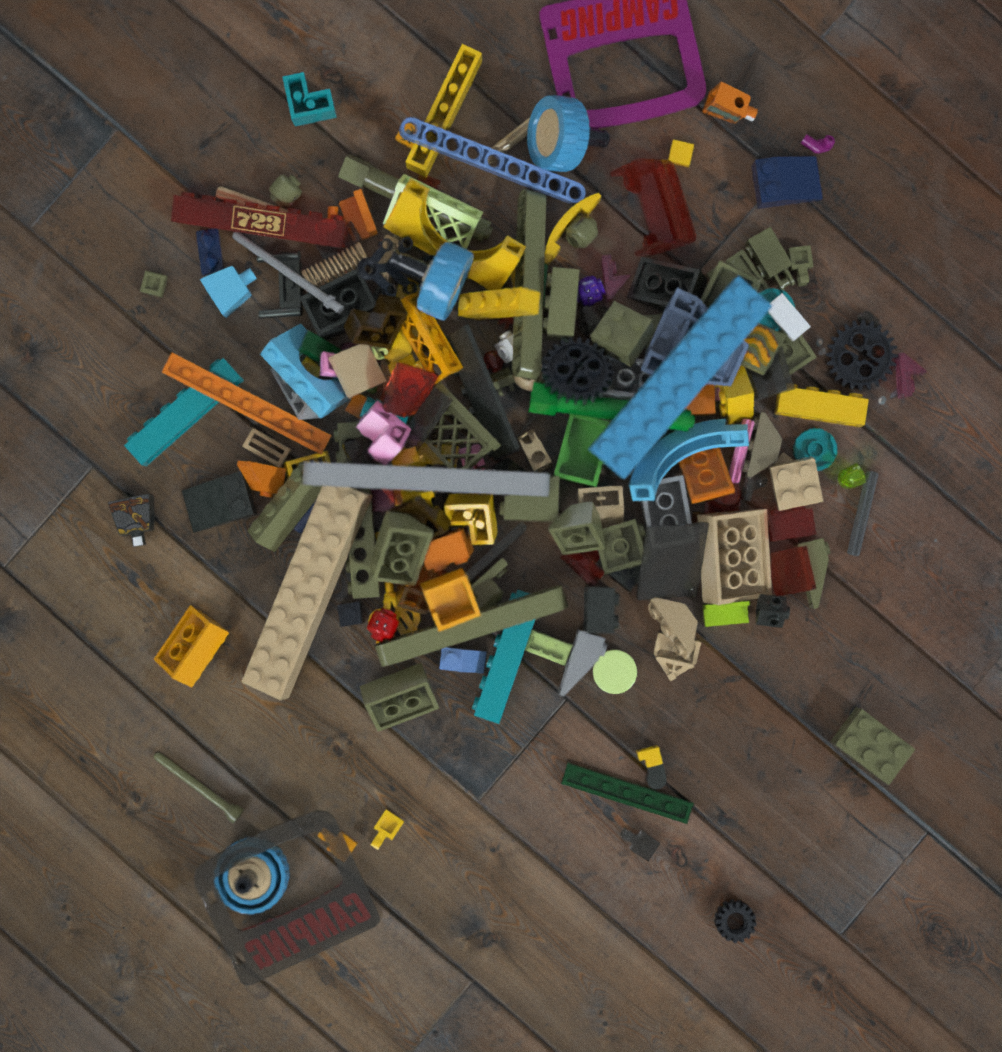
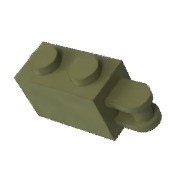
M771 227L747 240L745 243L746 247L744 248L749 259L753 258L757 265L755 268L762 278L764 277L766 282L772 279L776 287L783 291L788 285H795L794 279L788 270L793 264ZM783 273L785 278L780 280L778 275Z

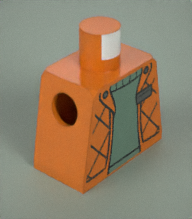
M720 82L709 92L702 112L731 123H737L742 118L753 121L758 109L749 106L750 95L724 82Z

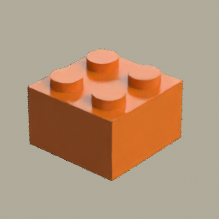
M464 526L449 531L442 537L437 536L431 539L424 559L427 571L434 569V572L446 569L452 562L455 565H459L471 558L470 555L475 550L467 527Z

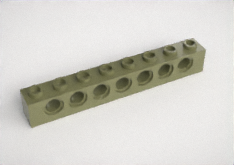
M359 421L337 423L338 429H334L335 442H339L340 450L336 451L337 464H349L352 461H356L359 465H369L367 437L363 436L359 429L356 428ZM351 439L357 442L356 448L353 451L346 450V442ZM361 488V491L372 495L371 488ZM371 499L361 523L365 534L360 539L355 538L349 552V560H346V571L351 573V582H348V593L353 595V599L381 597L380 581H372L369 565L376 544L373 502ZM359 548H364L367 552L366 558L362 561H359L355 556V552ZM360 570H366L369 574L368 580L364 583L360 582L357 578Z

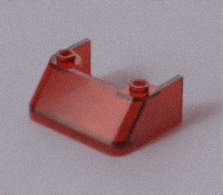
M637 158L610 172V175L613 177L624 178V186L628 191L638 193L650 233L645 235L643 239V248L635 251V256L657 255L687 246L696 241L695 229L678 174L670 160Z

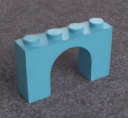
M299 324L270 340L260 355L320 418H323L352 397L347 398L338 378L322 380L311 375L302 366L299 356L303 353L299 352L298 349L308 330L302 324Z

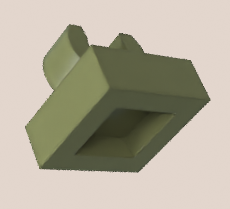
M508 367L489 374L500 396L503 395L502 387L509 386L511 392L514 391L512 383H515Z

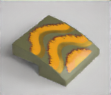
M758 323L744 339L749 347L741 365L764 376L772 364L775 354L783 344L786 335Z

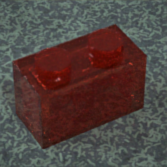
M805 506L792 508V512L784 513V510L779 511L777 509L770 511L771 515L767 516L769 542L817 534L812 508L806 509Z

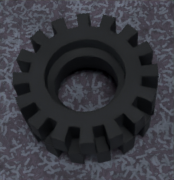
M732 899L728 903L726 901L723 902L724 905L722 907L719 906L717 908L718 912H715L716 920L714 922L718 932L729 942L730 940L733 943H737V941L745 942L744 939H749L751 937L750 934L755 932L754 926L757 925L755 914L741 900L734 901ZM732 913H739L743 916V925L738 929H731L727 925V919Z

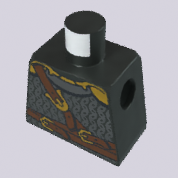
M145 494L109 501L108 506L119 535H131L133 547L146 545L144 532L155 529L154 495Z

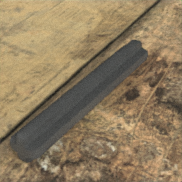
M867 471L865 474L847 554L852 556L860 555L878 479V473L874 471Z

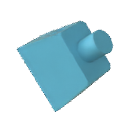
M233 266L203 277L200 281L221 314L227 318L251 297L252 294L247 285L257 278L250 268L239 274Z

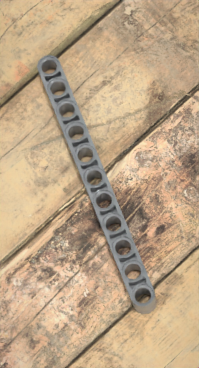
M304 462L303 485L549 496L550 474Z

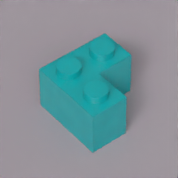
M304 72L282 76L294 126L337 118L330 89L310 93Z

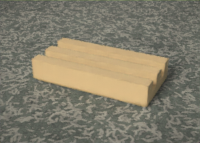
M252 428L242 446L282 468L284 461H286L288 454L291 452L290 448L255 428ZM256 434L284 450V453L281 454L253 438V436ZM249 443H255L279 457L280 460L278 462L249 446Z

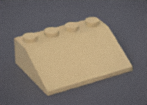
M767 509L697 515L703 602L722 605L757 599L760 594L772 595Z

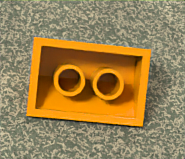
M190 605L154 660L173 679L192 688L208 663L213 659L221 644L225 641L229 632L218 622Z

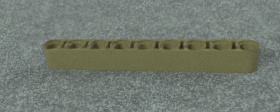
M523 189L518 197L516 241L526 246L515 267V288L522 287L540 292L538 315L514 317L512 373L515 377L536 380L541 372L546 195Z
M557 585L479 610L481 616L440 632L434 624L394 637L391 640H384L374 646L381 666L385 667L556 613L569 606L562 585Z

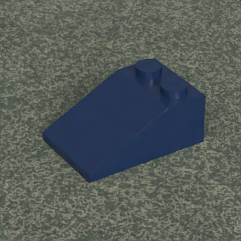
M816 156L757 159L751 166L757 209L823 199Z

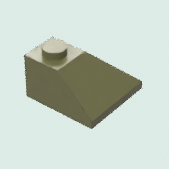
M593 501L569 506L549 525L548 530L563 555L605 549L600 515Z

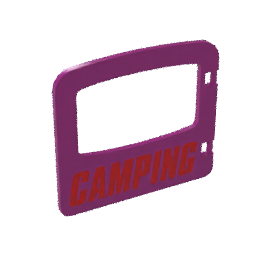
M571 0L547 5L540 10L539 18L556 95L558 96L569 92L570 97L575 98L567 58L570 55L607 44L643 37L674 35L677 39L687 88L673 94L634 104L586 110L589 118V128L598 129L668 115L697 106L704 99L706 83L687 0ZM555 29L557 39L550 40L548 30Z

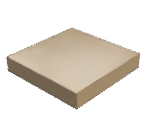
M359 344L328 358L347 398L386 382L384 374L368 345Z

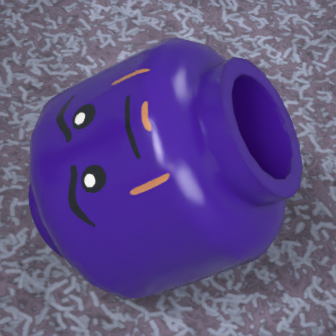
M591 275L578 281L577 303L581 302L582 306L589 307L603 300V295L606 293L600 278L596 279L595 276Z

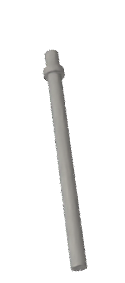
M236 231L233 233L232 238L322 301L326 308H331L337 313L343 311L344 306L338 303L334 296L327 295L240 232Z

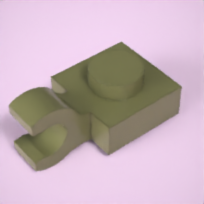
M811 246L788 248V257L793 264L790 267V271H797L798 287L807 286V283H809L807 269L813 268Z

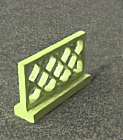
M403 174L397 182L395 193L383 221L384 225L398 200L399 194L402 193L412 177ZM416 180L430 189L426 205L431 213H428V217L433 216L437 227H434L435 230H439L441 236L448 242L459 240L462 248L467 250L483 211ZM444 213L448 215L451 222L441 225L437 215ZM465 223L471 226V229L468 233L461 234L457 224ZM453 226L457 236L448 239L444 228Z

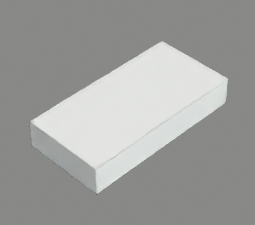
M783 293L770 303L772 307L768 314L792 342L811 327Z

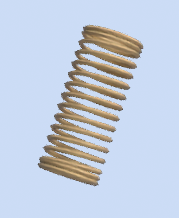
M360 242L355 244L356 251L353 246H350L352 254L348 248H346L347 255L343 250L341 251L343 258L337 252L339 261L333 255L335 264L331 257H328L330 265L324 259L326 268L320 261L322 271L315 263L318 274L314 267L311 266L314 277L308 268H306L307 272L303 269L301 273L304 279L319 288L321 285H325V282L327 284L333 281L334 278L337 279L338 275L339 277L343 276L342 272L344 275L347 274L346 269L348 273L351 272L350 266L352 270H355V265L357 267L359 263L358 260L367 258V255Z

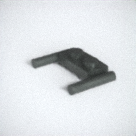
M300 251L269 253L302 276ZM257 256V262H258V263H264V262H265L264 260H262L260 257ZM279 272L280 309L259 310V318L302 316L303 304L299 297L303 296V288Z

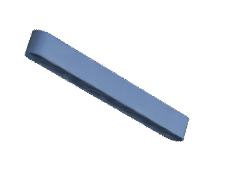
M406 118L399 126L401 137L407 141L563 202L574 204L580 202L585 197V188L578 182L416 118ZM405 124H413L416 129L415 134H407L404 129ZM430 131L436 135L434 143H429L426 140V132ZM447 140L456 142L457 149L455 151L448 150L446 146ZM468 148H474L477 151L476 159L468 157ZM489 156L496 157L498 161L496 167H491L488 164ZM509 164H515L517 166V175H511L509 173ZM530 172H535L538 175L537 183L530 182ZM551 179L558 183L557 191H552L549 188ZM571 187L578 191L576 199L571 198L569 195Z

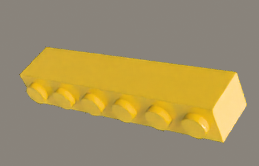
M464 44L461 45L425 120L426 123L446 131L450 130L482 63L481 52ZM430 131L426 132V140L429 143H434L436 135ZM414 143L406 160L407 169L427 178L438 152Z

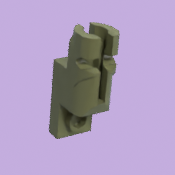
M503 558L497 561L470 586L471 590L475 593L474 598L480 609L494 606L501 601L504 592L492 579L494 577L499 579L508 571L505 568L508 563Z

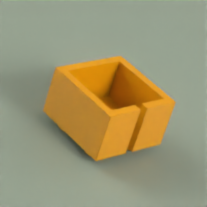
M462 568L420 584L439 632L481 616L469 581Z

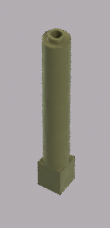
M353 155L345 157L338 175L341 179L361 188L370 189L391 200L399 181L398 178L375 168L374 165ZM426 205L427 214L431 213L429 207ZM444 213L437 215L442 224L451 222L448 215ZM481 217L472 237L481 242L484 239L488 240L493 231V227L490 226L491 222ZM465 223L457 224L462 233H468L471 229V226Z

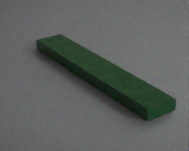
M567 762L561 781L563 785L685 824L688 823L694 804L691 801Z

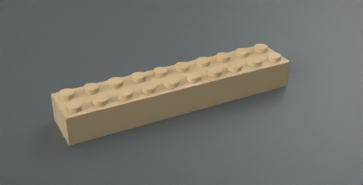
M322 486L241 681L242 683L278 700L290 697L373 495L355 487Z

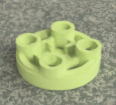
M607 650L604 657L600 656L599 660L593 665V678L596 684L607 693L620 694L632 687L637 677V667L634 660L629 654L621 650Z

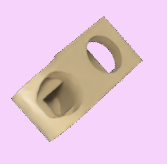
M533 429L517 437L534 473H540L552 466L550 457Z

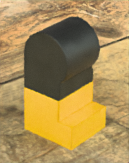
M655 745L636 750L638 760L645 761L648 785L653 789L663 788L666 784V774L659 747Z

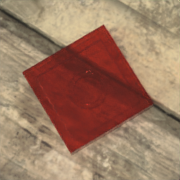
M807 545L770 553L771 579L775 596L817 589Z

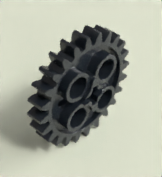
M862 319L858 326L854 320L852 321L851 328L847 324H843L845 331L842 332L837 329L838 337H830L834 342L833 345H826V347L831 349L830 353L825 354V356L831 357V360L826 362V365L833 366L829 373L836 372L837 375L834 380L837 381L842 378L841 386L849 383V389L851 390L855 385H857L858 391H862L863 385L866 386L867 390H871V383L879 387L878 380L881 379L886 382L885 373L893 374L889 367L897 365L892 362V358H896L898 355L893 354L892 350L898 347L890 345L894 337L887 338L889 330L881 332V324L874 328V321H870L866 326L865 320ZM856 334H860L863 337V343L858 347L852 342ZM847 344L860 352L865 350L864 355L876 361L878 366H874L865 359L858 361L859 356L846 349L844 345ZM876 345L882 349V354L878 358L873 357L871 354L872 348ZM844 353L851 355V362L848 365H843L840 361ZM867 364L870 367V373L863 377L860 375L859 369L862 365Z
M569 337L567 344L564 340H560L559 346L554 343L552 350H547L546 356L543 358L541 371L543 372L542 379L546 380L545 387H551L550 394L557 392L558 400L563 396L566 397L565 403L572 399L574 405H577L578 400H581L586 405L587 399L594 403L596 396L601 399L603 393L608 392L609 386H611L613 381V363L609 362L610 355L603 356L604 348L597 350L598 343L591 346L589 345V339L582 343L580 337H578L577 342H574ZM585 358H588V359L583 363L582 369H579V367H580L581 364H582V361H583ZM573 373H576L573 381L568 385L567 383L572 379Z

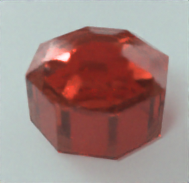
M497 351L487 352L483 358L488 371L494 373L501 370L504 360L498 355Z

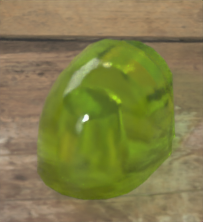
M857 463L844 468L838 474V482L845 489H853L866 483L865 475Z

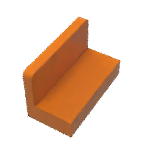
M362 189L353 191V197L339 202L354 243L378 234Z

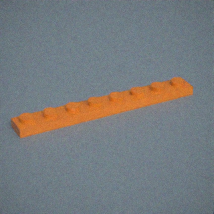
M171 353L162 370V373L321 455L332 436L303 420H298L296 416L174 353Z

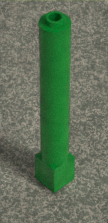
M533 382L529 412L555 416L556 412L613 420L629 400L602 397L600 399L596 396L594 403L587 399L586 405L581 400H578L577 405H574L572 399L565 403L566 397L564 396L558 400L557 392L550 394L551 387H545L543 383ZM684 409L668 429L688 432L689 428H693L695 415L691 414V410Z

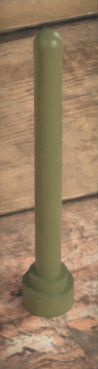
M157 752L154 754V759L223 810L227 820L234 824L244 811L242 807L238 804L235 806L234 804L230 805L162 753Z

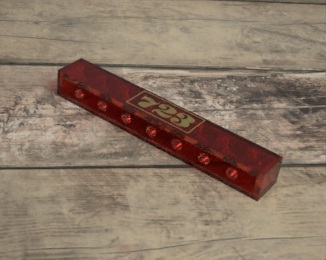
M182 191L181 195L173 196L171 222L347 248L350 221H344V216L331 214V218L322 217L323 213L309 211V215L301 214L300 209L288 208V212L279 211L280 206L266 205L265 209L259 208L258 203L245 201V205H239L235 199L224 198V201L220 202L215 201V196L202 195V199L194 198L195 193Z

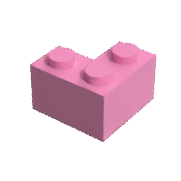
M376 401L361 417L356 426L363 436L373 441L368 452L376 461L381 462L385 466L403 448L411 431L410 427L379 401Z

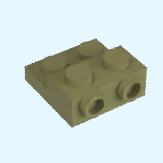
M634 519L602 529L605 549H600L598 552L605 574L649 563L648 558L652 557L649 545H644L642 537L646 536L642 523L638 524V521Z

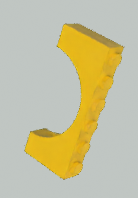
M410 178L383 227L401 238L410 237L413 241V246L418 247L429 255L436 256L441 246L448 241L435 230L428 217L426 202L430 189ZM506 236L500 244L493 248L480 251L468 250L473 253L474 258L467 278L477 282L489 291L500 290L519 262L526 246Z

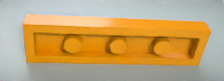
M420 292L406 295L401 299L408 313L401 330L433 385H435L448 375L461 370L463 366L436 319L418 310L417 301ZM412 325L416 326L418 337H415L411 332ZM423 345L428 347L429 356H426L422 351ZM434 364H437L442 371V374L438 377L433 370Z

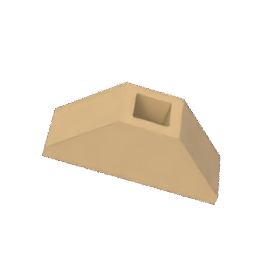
M657 597L652 598L648 605L651 617L658 620L663 634L667 638L670 637L674 643L673 647L676 653L682 655L685 660L688 659L693 650L698 621L686 604Z

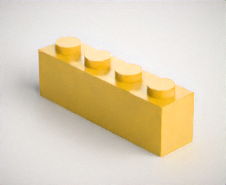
M518 287L463 293L459 296L458 316L474 320L538 315L540 292Z
M786 383L788 391L779 394L777 391L775 415L854 427L865 425L869 399L862 398L863 395L849 393V396L841 395V392L837 390H828L825 393L819 392V388L806 387L805 390L797 388L798 385Z

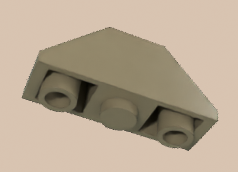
M760 412L757 414V417L754 416L753 418L754 433L749 441L747 450L749 451L748 460L745 459L742 472H745L744 478L747 479L778 461L782 438L764 412Z

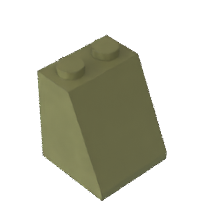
M559 476L550 478L549 496H506L505 502H500V516H504V521L553 523L558 518Z

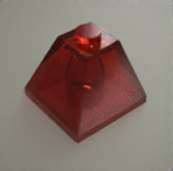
M397 361L380 397L384 412L403 418L421 413L438 378V374Z

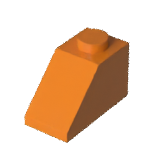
M238 461L237 463L250 489L259 491V496L273 498V494H277L279 488L284 485L285 468L249 461Z

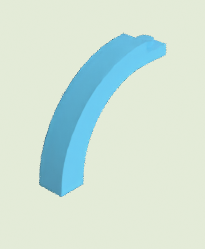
M726 419L709 420L694 424L693 428H689L688 432L677 430L662 438L640 460L633 472L630 482L632 500H655L657 488L665 474L678 462L692 454L719 447L749 446L748 424L726 425Z

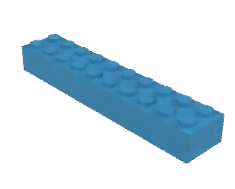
M739 276L734 278L587 450L621 479H625L771 309L772 305Z

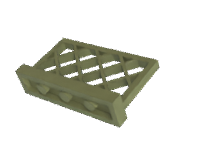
M439 382L434 387L437 391L431 395L432 400L423 403L407 419V424L449 469H455V459L465 458V465L461 469L470 470L491 449L495 452L501 445L454 395ZM439 399L442 402L441 411H431L432 404ZM445 415L455 416L454 425H444ZM420 416H426L425 426H416L413 422ZM431 416H440L438 426H430ZM458 429L468 430L467 439H457ZM429 430H439L438 440H428ZM444 430H453L452 440H443ZM471 443L482 444L483 448L478 453L470 454ZM443 444H452L451 454H441ZM457 444H467L466 454H456Z

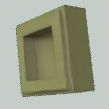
M145 270L140 292L163 298L168 277Z

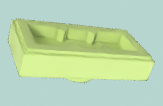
M532 629L525 651L566 666L573 644Z

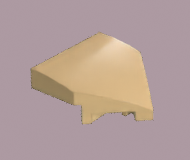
M658 631L653 654L669 680L672 681L690 668L692 669L697 663L701 641L694 639L692 653L685 660L682 655L676 653L673 647L674 643L670 637L667 638L663 632Z

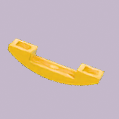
M599 193L584 198L575 204L559 220L548 239L544 264L549 266L560 252L561 247L556 242L577 215L581 213L588 217L600 202L601 195Z

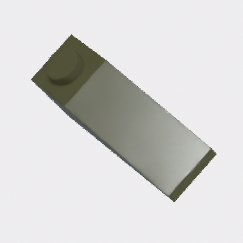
M823 538L794 545L811 609L819 607L829 561L830 548L828 542H824Z

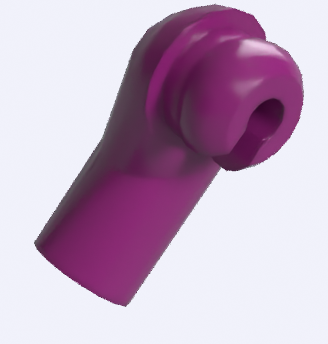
M806 134L801 144L814 153L819 154L831 150L835 139L831 135H826L823 139L815 140Z

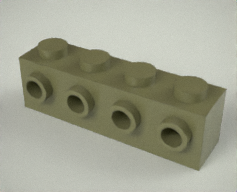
M300 463L293 470L288 480L279 488L277 494L265 506L263 512L248 529L249 534L256 543L273 552L278 549L315 502L322 488L319 485H303V463Z

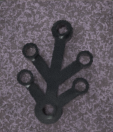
M410 237L400 238L396 250H399L400 253H406L407 250L413 247L412 239ZM380 239L378 248L371 258L367 257L359 261L357 265L358 275L364 280L376 282L382 288L383 295H396L397 287L393 283H388L380 274L381 272H387L402 286V291L405 295L416 293L417 285L409 281L396 267H391L389 265L390 258L386 263H379L384 254L393 248L391 239ZM404 240L408 242L407 247L403 245ZM384 241L388 244L387 249L383 247ZM424 256L421 261L431 263L435 256ZM366 265H368L370 269L368 273L365 272ZM409 284H410L411 287H412V291H411V292H409V291L407 290V286H408ZM388 286L392 288L391 294L387 292Z

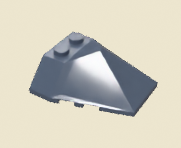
M676 288L646 350L641 371L651 375L708 309L698 297ZM744 340L706 384L732 385L749 347Z

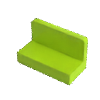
M739 601L722 605H702L704 627L749 623L747 606H750V602Z

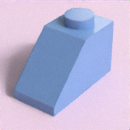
M455 647L442 648L439 669L484 673L486 651Z

